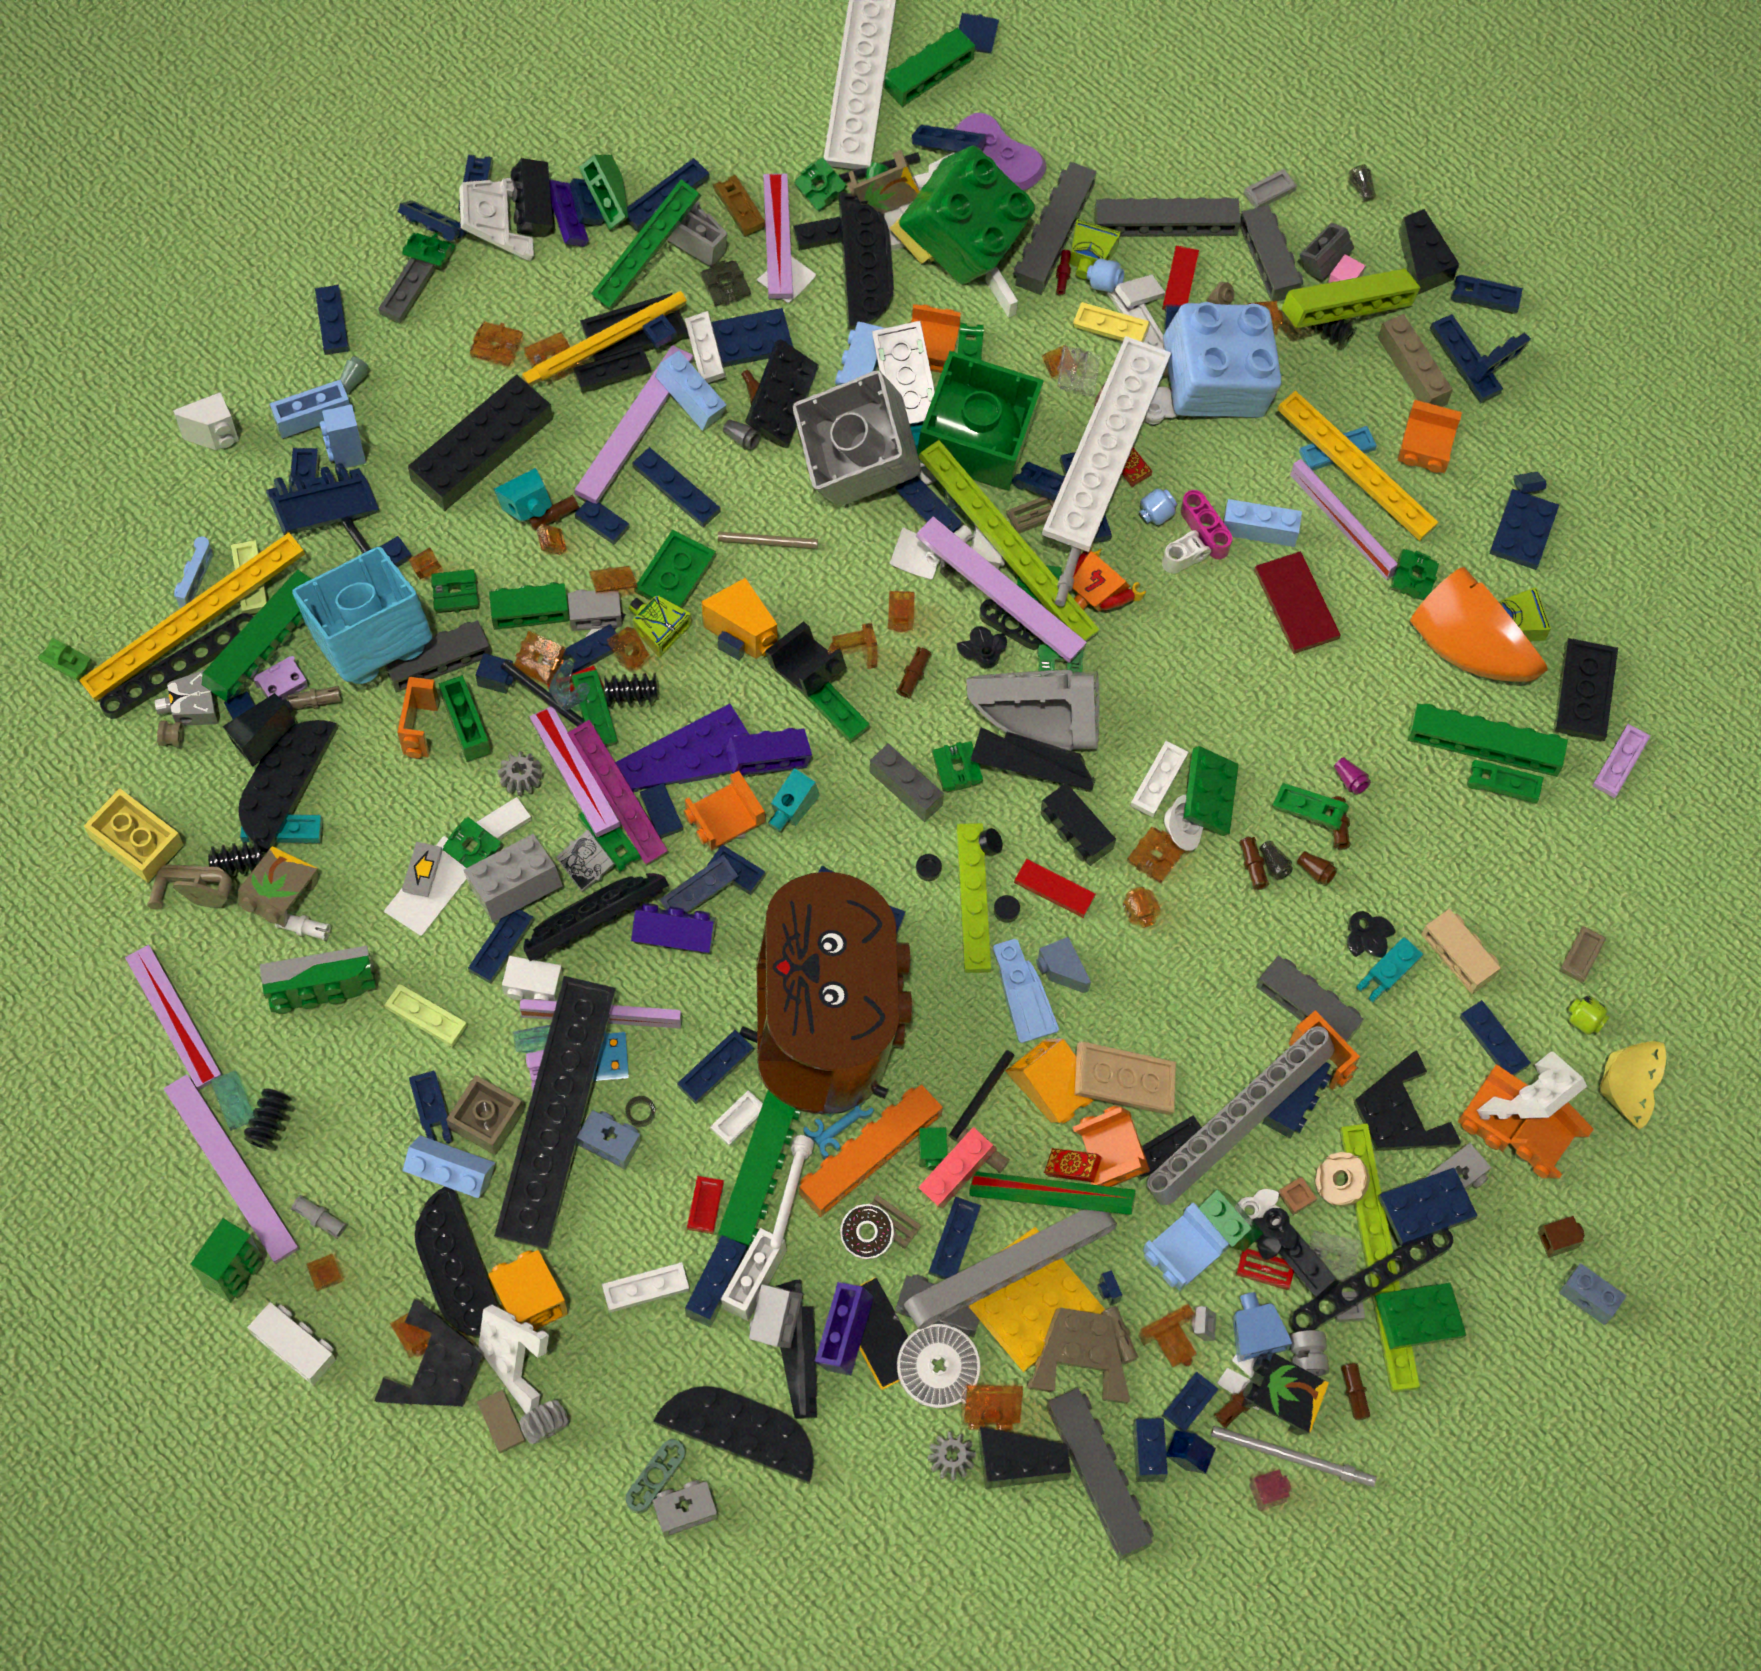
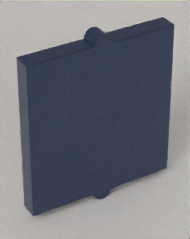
M962 13L958 28L975 45L976 52L992 54L999 19L984 17L982 14Z

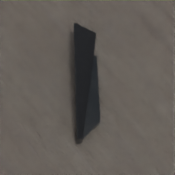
M981 727L971 756V761L1063 784L1067 783L1068 785L1093 790L1096 780L1089 773L1085 766V760L1080 753L1008 731L1005 738Z
M793 1280L776 1287L801 1293V1280ZM801 1303L791 1347H780L794 1418L809 1419L817 1418L813 1306L802 1307Z

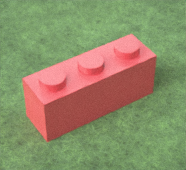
M973 1127L918 1188L937 1206L943 1209L998 1148Z

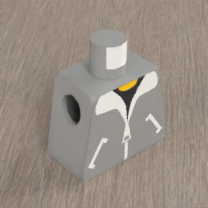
M205 670L169 682L167 684L169 697L155 700L157 714L172 712L174 721L183 722V726L218 724L214 693L201 685L202 673Z

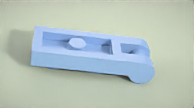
M201 536L195 539L194 555L191 561H188L185 565L182 582H179L175 587L174 596L179 608H182L195 598L213 557L210 543L206 537Z

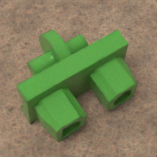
M55 638L50 640L47 648L38 656L39 661L77 682L86 674L87 668L92 663L91 658Z

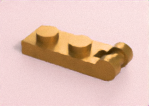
M736 175L728 177V180L725 182L719 181L713 184L716 195L721 198L744 236L765 227V220Z

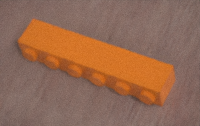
M922 1084L916 1089L912 1087L907 1090L901 1097V1102L896 1106L893 1104L888 1106L882 1112V1117L877 1122H869L861 1130L862 1134L855 1140L851 1138L842 1145L840 1153L835 1157L833 1155L827 1157L820 1165L822 1168L815 1174L812 1172L808 1173L800 1181L799 1195L820 1218L914 1140L919 1134V1128H928L942 1116L943 1107Z

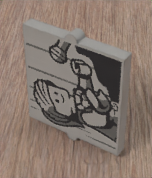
M590 830L585 831L575 841H570V845L556 856L557 860L582 892L597 880L601 881L602 876L616 865Z

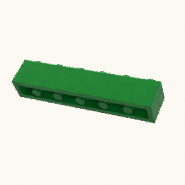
M297 569L202 673L201 685L225 702L232 695L236 697L243 689V683L248 678H254L258 673L260 664L264 660L266 662L269 661L276 651L275 648L280 643L284 644L289 639L291 630L295 626H301L305 621L293 597V589L312 579Z
M1417 703L1412 716L1407 740L1558 777L1563 768L1568 739L1561 738L1556 734H1543L1536 732L1532 728H1518L1511 726L1507 722H1493L1486 720L1482 716H1468L1461 714L1457 710H1444L1436 708L1432 704Z
M767 1090L717 1235V1242L721 1235L745 1245L747 1251L760 1230L757 1229L759 1219L765 1220L769 1204L765 1202L768 1194H774L778 1179L774 1178L776 1169L782 1170L786 1154L782 1153L785 1144H791L795 1130L790 1129L793 1120H799L802 1110L783 1103L769 1090Z

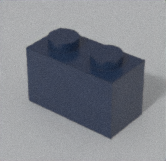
M1164 1418L1136 1419L1133 1424L1136 1482L1165 1481L1168 1469Z

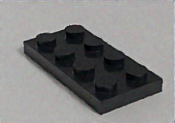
M669 293L580 320L584 336L587 339L673 294ZM679 309L665 316L677 331V337L667 343L688 337V330ZM642 329L592 356L594 361L638 347L643 346V349L647 350L655 346Z
M782 339L775 341L745 423L781 447L788 446L797 424L793 405L797 401L806 399L819 364Z
M1568 638L1565 647L1554 732L1605 741L1609 724L1618 647Z

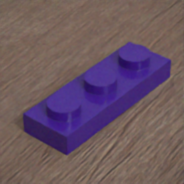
M549 180L551 204L564 243L584 247L589 242L584 224L579 223L570 183Z

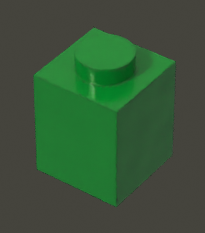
M946 1127L919 1128V1167L934 1170L948 1155Z

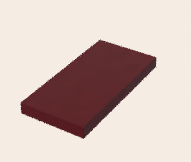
M1301 551L1255 566L1254 571L1293 654L1340 639L1341 634Z

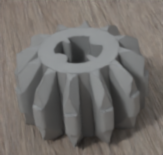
M521 751L518 753V757H514L510 753L508 755L509 761L502 760V768L498 770L501 786L507 787L509 794L517 790L519 796L522 795L523 790L531 794V786L539 787L540 782L538 779L543 776L542 770L539 769L541 767L538 760L533 761L531 753L526 757L523 756Z
M555 1400L548 1401L532 1409L525 1416L521 1417L519 1421L524 1437L532 1444L548 1439L562 1431L569 1423L563 1406Z
M948 1432L947 1441L939 1435L937 1436V1443L939 1445H930L929 1449L933 1454L928 1455V1461L936 1462L931 1467L932 1472L942 1470L940 1473L941 1479H944L946 1474L950 1473L951 1481H956V1472L962 1478H965L967 1476L965 1468L972 1470L974 1467L973 1462L970 1460L975 1458L976 1453L967 1451L972 1447V1442L967 1441L962 1444L964 1437L962 1434L958 1435L957 1440H953L952 1432ZM951 1451L952 1455L953 1452L957 1454L955 1462H952V1458L950 1461L946 1459L947 1452Z

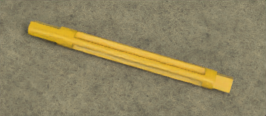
M679 291L535 365L534 368L522 373V379L530 386H533L642 330L643 325L662 314L666 316L685 306L687 300L684 294Z

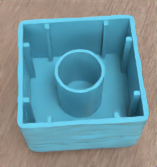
M381 547L373 548L293 589V597L313 640L335 668L336 672L346 682L356 684L367 683L377 676L380 667L397 659L410 660L419 656L424 650V645L432 639V633L416 591Z

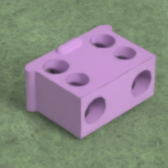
M294 656L282 660L254 677L256 687L261 689L266 698L274 694L272 692H275L281 700L288 699V694H297L308 688L307 681L297 667Z

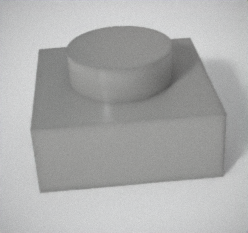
M1356 1291L1342 1292L1343 1297L1348 1301H1353L1357 1298ZM1363 1302L1336 1317V1322L1363 1321L1365 1319Z
M1206 1306L1196 1307L1195 1316L1192 1318L1194 1334L1204 1341H1215L1216 1313Z

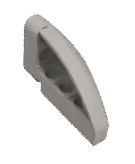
M1048 670L989 674L967 678V695L971 703L988 720L1003 731L1070 751L1072 749H1098L1099 676L1097 671L1073 673L1072 670Z

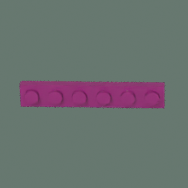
M587 720L569 731L567 734L644 863L649 865L669 853L592 722Z

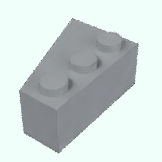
M697 201L667 240L712 267L725 253L727 232L710 214H706L701 209L700 203Z

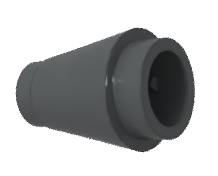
M729 419L723 427V432L743 449L752 450L760 441L761 433L747 424Z

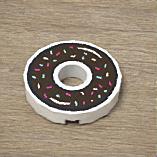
M871 1204L858 1205L851 1209L842 1220L840 1228L841 1241L845 1248L856 1257L863 1259L877 1258L886 1253L893 1244L895 1226L889 1213L881 1207ZM867 1223L871 1224L875 1229L874 1236L868 1240L864 1239L861 1235V1228Z

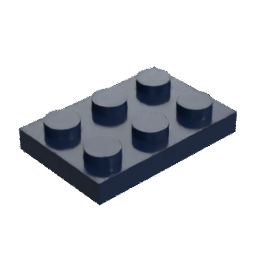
M783 308L712 322L723 367L769 359L775 341L779 339L793 347Z
M1512 489L1489 554L1537 570L1559 504Z
M1455 1167L1379 1195L1380 1203L1401 1247L1475 1220L1478 1216Z

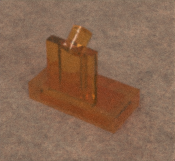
M872 623L862 624L861 631L832 636V643L827 653L830 655L836 649L846 651L862 647L867 669L876 668L878 645Z
M1189 1304L1146 1326L1139 1333L1138 1337L1143 1345L1154 1340L1157 1341L1172 1368L1181 1363L1186 1367L1190 1366L1193 1361L1192 1357L1197 1355L1181 1328L1183 1324L1191 1321L1194 1315Z

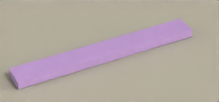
M672 345L662 361L678 350L690 363L693 361V355ZM659 365L575 488V495L597 504L670 396L667 389L655 377Z
M932 517L917 532L916 537L1066 661L1070 663L1086 646L1087 642L936 518Z
M186 1074L163 1088L273 1262L277 1264L298 1251L299 1248L188 1075Z

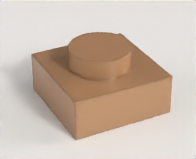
M1302 1176L1279 1190L1280 1197L1293 1215L1317 1200Z

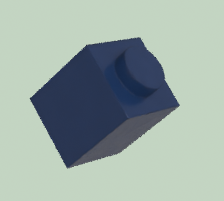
M483 653L475 675L477 686L507 694L509 686H514L516 679L500 668L506 659Z

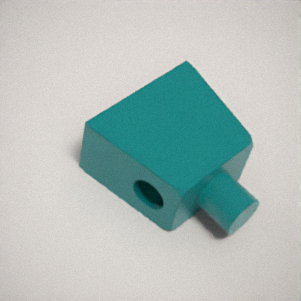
M536 468L494 488L501 509L519 521H525L533 516L541 517L552 506L545 485Z
M794 768L771 802L775 813L768 824L779 832L787 822L796 826L820 796L816 782Z

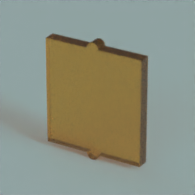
M630 566L608 567L607 569L589 571V576L596 593L637 588V582Z

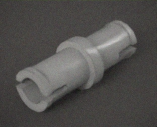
M302 1195L292 1205V1211L311 1221L310 1225L316 1228L318 1226L331 1234L335 1239H338L346 1228L347 1224L327 1213L325 1207L316 1206Z

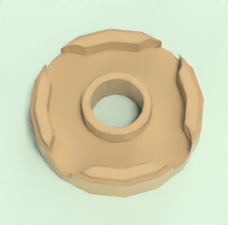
M1346 1152L1334 1153L1325 1158L1327 1160L1320 1164L1315 1177L1317 1191L1323 1199L1334 1206L1341 1207L1354 1205L1361 1200L1368 1190L1370 1181L1368 1168L1364 1162L1353 1154ZM1343 1172L1347 1173V1183L1343 1186H1338L1336 1182L1338 1175Z

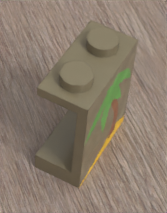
M902 150L893 153L897 167L859 183L854 172H848L851 179L848 187L852 196H857L859 201H868L867 204L871 205L877 212L880 211L881 214L912 202L920 190Z
M272 846L238 889V905L247 912H253L264 917L270 923H276L285 927L287 925V911L305 888L312 891L317 885L318 868Z

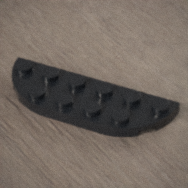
M840 192L838 199L848 329H856L858 321L871 324L881 317L892 298L894 279L891 239L887 222L880 211L877 212L871 205L867 204L868 201H859L857 196L853 197L850 193Z
M311 720L295 724L260 760L241 795L239 819L248 840L252 844L253 840H256L263 852L267 853L276 843L278 834L282 832L287 823L288 815H291L337 732V723L325 720Z
M646 873L647 878L641 876L635 878L633 876L626 877L595 891L553 914L533 929L534 933L530 941L528 938L525 939L523 949L528 960H539L545 957L550 950L567 945L572 938L591 932L594 926L613 920L618 913L637 907L640 901L659 895L664 888L669 886L666 878L656 873Z
M444 1186L435 1192L424 1204L425 1206L415 1225V1244L437 1306L443 1317L458 1331L471 1337L480 1338L483 1309L490 1305L496 1307L498 1305L454 1189Z
M701 1386L684 1390L670 1398L661 1407L653 1420L655 1425L810 1485L814 1463L810 1441L802 1427L793 1418L777 1409L722 1388Z

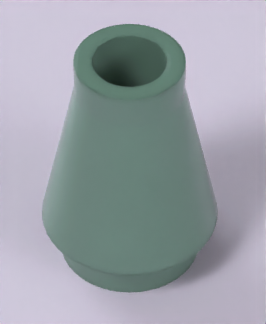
M355 356L346 361L340 377L346 394H349L368 374L369 366Z

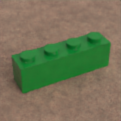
M958 27L951 32H946L939 40L933 44L926 45L915 56L908 57L897 68L890 69L885 75V90L901 107H904L973 61L975 45Z

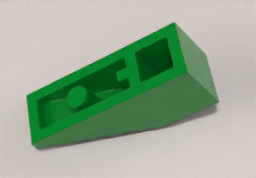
M593 155L578 168L609 230H613L628 218L623 177L612 155Z

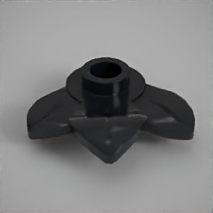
M976 626L971 630L970 640L957 643V650L964 658L976 660L981 667L992 668L999 661L1000 653L1006 649L1007 638L1004 633L992 635L988 628Z
M1358 911L1349 919V929L1351 932L1347 939V945L1354 957L1359 956L1366 950L1373 956L1383 958L1388 948L1386 938L1396 933L1395 928L1384 917H1372L1368 912ZM1361 919L1366 923L1365 928H1362L1359 924Z
M1271 1208L1262 1218L1253 1219L1254 1223L1263 1232L1255 1242H1258L1259 1252L1264 1260L1277 1256L1282 1247L1290 1250L1295 1248L1297 1232L1290 1225V1218L1285 1210ZM1275 1219L1281 1220L1279 1225H1272Z

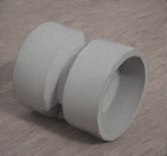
M1312 1330L1291 1334V1352L1296 1355L1292 1358V1363L1316 1376L1328 1374V1356L1323 1354L1327 1349L1326 1333Z

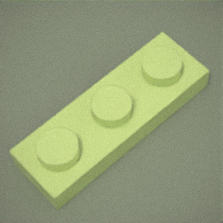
M256 540L231 545L235 570L259 554ZM264 584L240 600L243 613H258L267 603Z
M401 984L397 986L385 1003L387 1010L452 1048L467 1027L465 1021Z

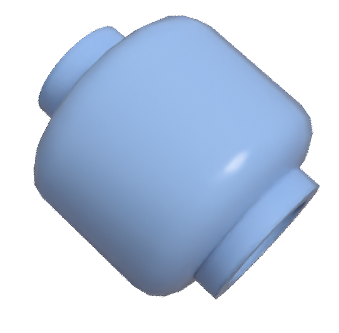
M1098 259L1093 265L1089 266L1087 279L1090 280L1093 289L1112 293L1118 284L1123 283L1124 269H1121L1120 264L1116 261Z
M1157 488L1141 499L1140 505L1142 510L1139 513L1147 524L1152 522L1159 526L1175 515L1177 503L1167 489L1162 491Z

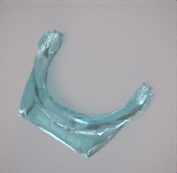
M565 660L561 664L549 687V692L563 710H569L582 703L590 691L589 685L582 683L570 693L569 682L574 667L571 660Z

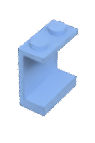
M1193 1202L1185 1209L1183 1216L1153 1242L1149 1240L1145 1244L1143 1252L1145 1253L1146 1261L1152 1267L1157 1266L1163 1272L1162 1276L1167 1284L1171 1287L1176 1286L1181 1291L1227 1251L1230 1244Z

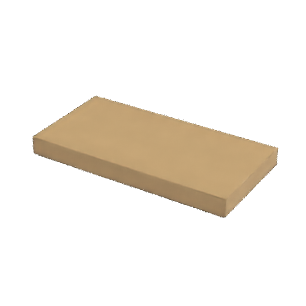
M1083 1041L1077 1043L1075 1095L1167 1115L1174 1113L1176 1062Z

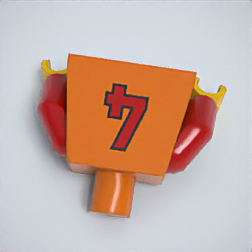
M1092 544L1089 552L1084 551L1080 554L1073 575L1074 584L1072 589L1078 593L1074 600L1083 610L1088 604L1099 612L1125 605L1133 600L1141 601L1146 590L1143 592L1136 591L1140 586L1139 582H1135L1132 588L1128 589L1130 585L1100 558V548L1098 551L1093 552Z

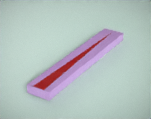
M763 174L768 299L793 298L787 174Z
M1301 459L1293 464L1290 476L1386 580L1390 579L1395 573L1397 562Z
M548 707L529 716L531 723L596 837L620 827L616 815L571 741L555 709Z
M147 945L126 956V961L197 1089L200 1090L222 1078L221 1073L150 946Z
M520 1000L521 1017L552 1020L557 1001ZM613 1005L608 1024L681 1029L682 1019L680 1010Z

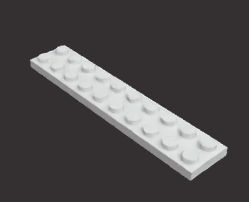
M849 0L824 152V159L831 167L857 170L870 167L872 162L896 0Z
M1125 336L1045 523L1042 535L1087 552L1090 551L1169 362L1171 352Z

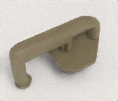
M164 865L157 873L147 906L151 909L162 908L163 903L161 901L167 882H174L173 888L192 903L204 907L220 908L228 898L232 883L231 877L219 867ZM206 882L220 883L218 890L205 886Z

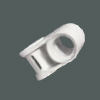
M1197 530L1190 531L1182 538L1167 545L1162 559V567L1166 572L1179 573L1183 569L1204 560L1211 553V549L1200 540Z

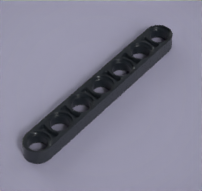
M248 613L238 614L110 691L100 701L103 714L110 719L119 718L167 689L169 682L188 676L212 662L241 631L238 629V625L243 621L249 622L253 616ZM226 634L230 636L229 641L225 644H218L216 642L219 635ZM204 647L208 649V653L204 657H196L194 655L195 650ZM176 661H184L186 663L185 668L180 671L172 669V666ZM155 674L164 676L163 681L159 684L151 683L150 679ZM134 687L141 688L142 692L138 697L132 698L128 696L130 689ZM110 701H118L120 703L119 707L114 711L106 709V705Z
M1449 1230L1437 1233L1446 1237V1247L1436 1246L1433 1242L1434 1235L1407 1244L1337 1285L1323 1299H1313L1293 1313L1290 1319L1292 1329L1295 1332L1316 1330L1430 1263L1451 1248L1453 1244L1452 1233ZM1414 1247L1421 1248L1425 1253V1258L1421 1261L1414 1260L1411 1257L1410 1250ZM1388 1262H1399L1402 1266V1272L1399 1274L1391 1273L1388 1269ZM1368 1274L1376 1275L1380 1281L1379 1286L1375 1288L1368 1286L1365 1282V1276ZM1346 1287L1353 1288L1357 1293V1298L1353 1301L1346 1300L1342 1295V1290ZM1322 1301L1331 1302L1334 1306V1312L1332 1314L1322 1313L1319 1309V1303ZM1300 1314L1307 1315L1311 1320V1325L1307 1328L1300 1327L1296 1322V1317Z

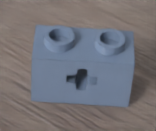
M592 1110L577 1135L578 1146L625 1170L641 1143L638 1130L627 1123L621 1125L615 1122L614 1117L606 1112L601 1111L597 1113ZM612 1134L615 1135V1139L610 1138L608 1141H606L605 1136L610 1137Z
M1581 1263L1559 1291V1294L1603 1325H1606L1627 1296Z

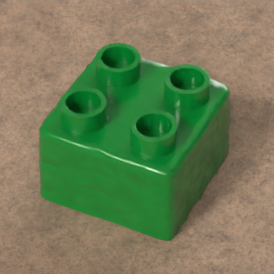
M969 146L941 160L936 170L933 171L932 176L899 219V225L957 282L964 285L992 271L997 266L1033 215L1035 204L1029 195L1021 190L996 165L992 158L988 157L978 147Z

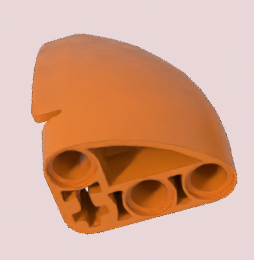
M1465 567L1457 569L1443 580L1426 597L1410 619L1411 624L1423 636L1432 650L1449 663L1472 674L1493 680L1529 682L1537 679L1548 670L1545 661L1487 587L1483 583H1478Z

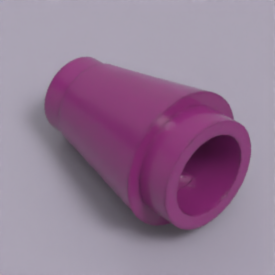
M1345 757L1335 763L1334 768L1349 792L1358 795L1369 787L1371 780L1368 778L1369 775Z

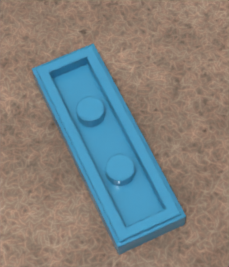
M1367 426L1343 433L1364 454L1376 450L1377 445ZM1314 443L1301 447L1299 450L1303 461L1312 471L1335 463Z

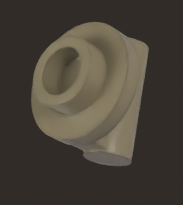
M1219 282L1207 298V302L1230 305L1235 295L1233 286L1229 282Z

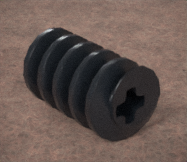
M1345 319L1307 326L1308 328L1315 326L1314 331L1317 334L1323 331L1322 336L1325 339L1331 336L1330 342L1333 344L1339 341L1338 347L1340 349H1344L1357 330V327H1352L1353 319L1347 323L1344 322Z
M643 673L641 681H639L636 674L632 675L631 681H628L626 674H623L621 682H618L616 675H612L611 681L608 682L604 675L605 698L609 707L613 706L614 700L617 701L619 707H622L625 699L629 706H633L635 699H637L640 706H643L645 698H647L650 705L654 704L655 698H657L656 673H653L651 680H649L646 673Z
M253 840L252 848L248 847L246 841L243 842L241 850L237 848L235 843H232L231 851H228L226 846L222 845L220 853H217L215 847L211 846L210 854H208L209 867H219L225 872L228 871L231 877L236 875L238 868L241 875H246L247 868L249 867L252 872L264 857V853L256 840Z
M266 1088L261 1092L263 1098L257 1101L259 1108L253 1110L255 1118H251L248 1121L250 1128L244 1130V1135L246 1136L244 1139L256 1147L274 1150L275 1147L269 1143V1140L277 1141L279 1139L273 1131L283 1130V1127L277 1122L278 1120L287 1121L288 1118L282 1111L292 1110L286 1103L287 1101H292V1098L277 1090Z

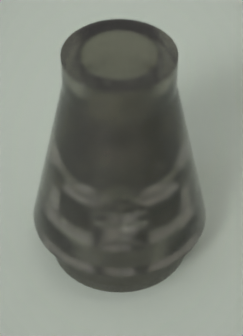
M1365 164L1349 171V181L1362 197L1363 202L1376 198L1371 169L1367 168Z
M1273 841L1263 843L1259 850L1263 855L1269 875L1276 880L1284 879L1293 871L1292 861Z

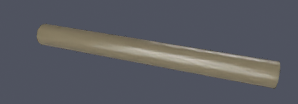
M718 532V541L818 549V539Z

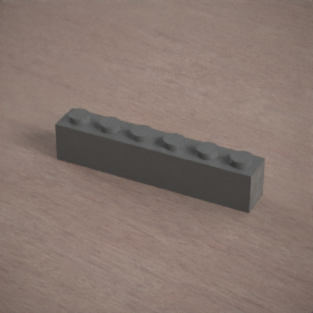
M1071 161L1066 170L1062 169L1058 179L1060 184L1058 188L1054 187L1050 194L1049 201L1051 202L1049 207L1044 206L1040 216L1042 221L1040 225H1035L1031 235L1033 240L1031 243H1026L1022 254L1024 258L1022 262L1018 261L1013 272V275H1016L1015 286L1039 295L1043 294L1060 259L1062 250H1064L1076 225V221L1079 219L1093 190L1097 171Z
M1179 197L1174 199L1104 198L1096 199L1094 210L1095 225L1121 232L1120 237L1238 236L1241 224L1239 198L1229 197L1207 199L1204 197L1197 199H1183Z
M1076 1388L1048 1401L1046 1409L1062 1442L1068 1446L1069 1457L1119 1561L1149 1548L1153 1542L1151 1538L1154 1537L1152 1528L1147 1521L1143 1522L1139 1514L1141 1506L1136 1496H1130L1126 1487L1129 1485L1128 1479L1124 1471H1118L1114 1460H1116L1115 1452L1110 1444H1105L1101 1436L1104 1434V1430L1099 1420H1094L1089 1411L1092 1409L1087 1395L1081 1394L1079 1388Z

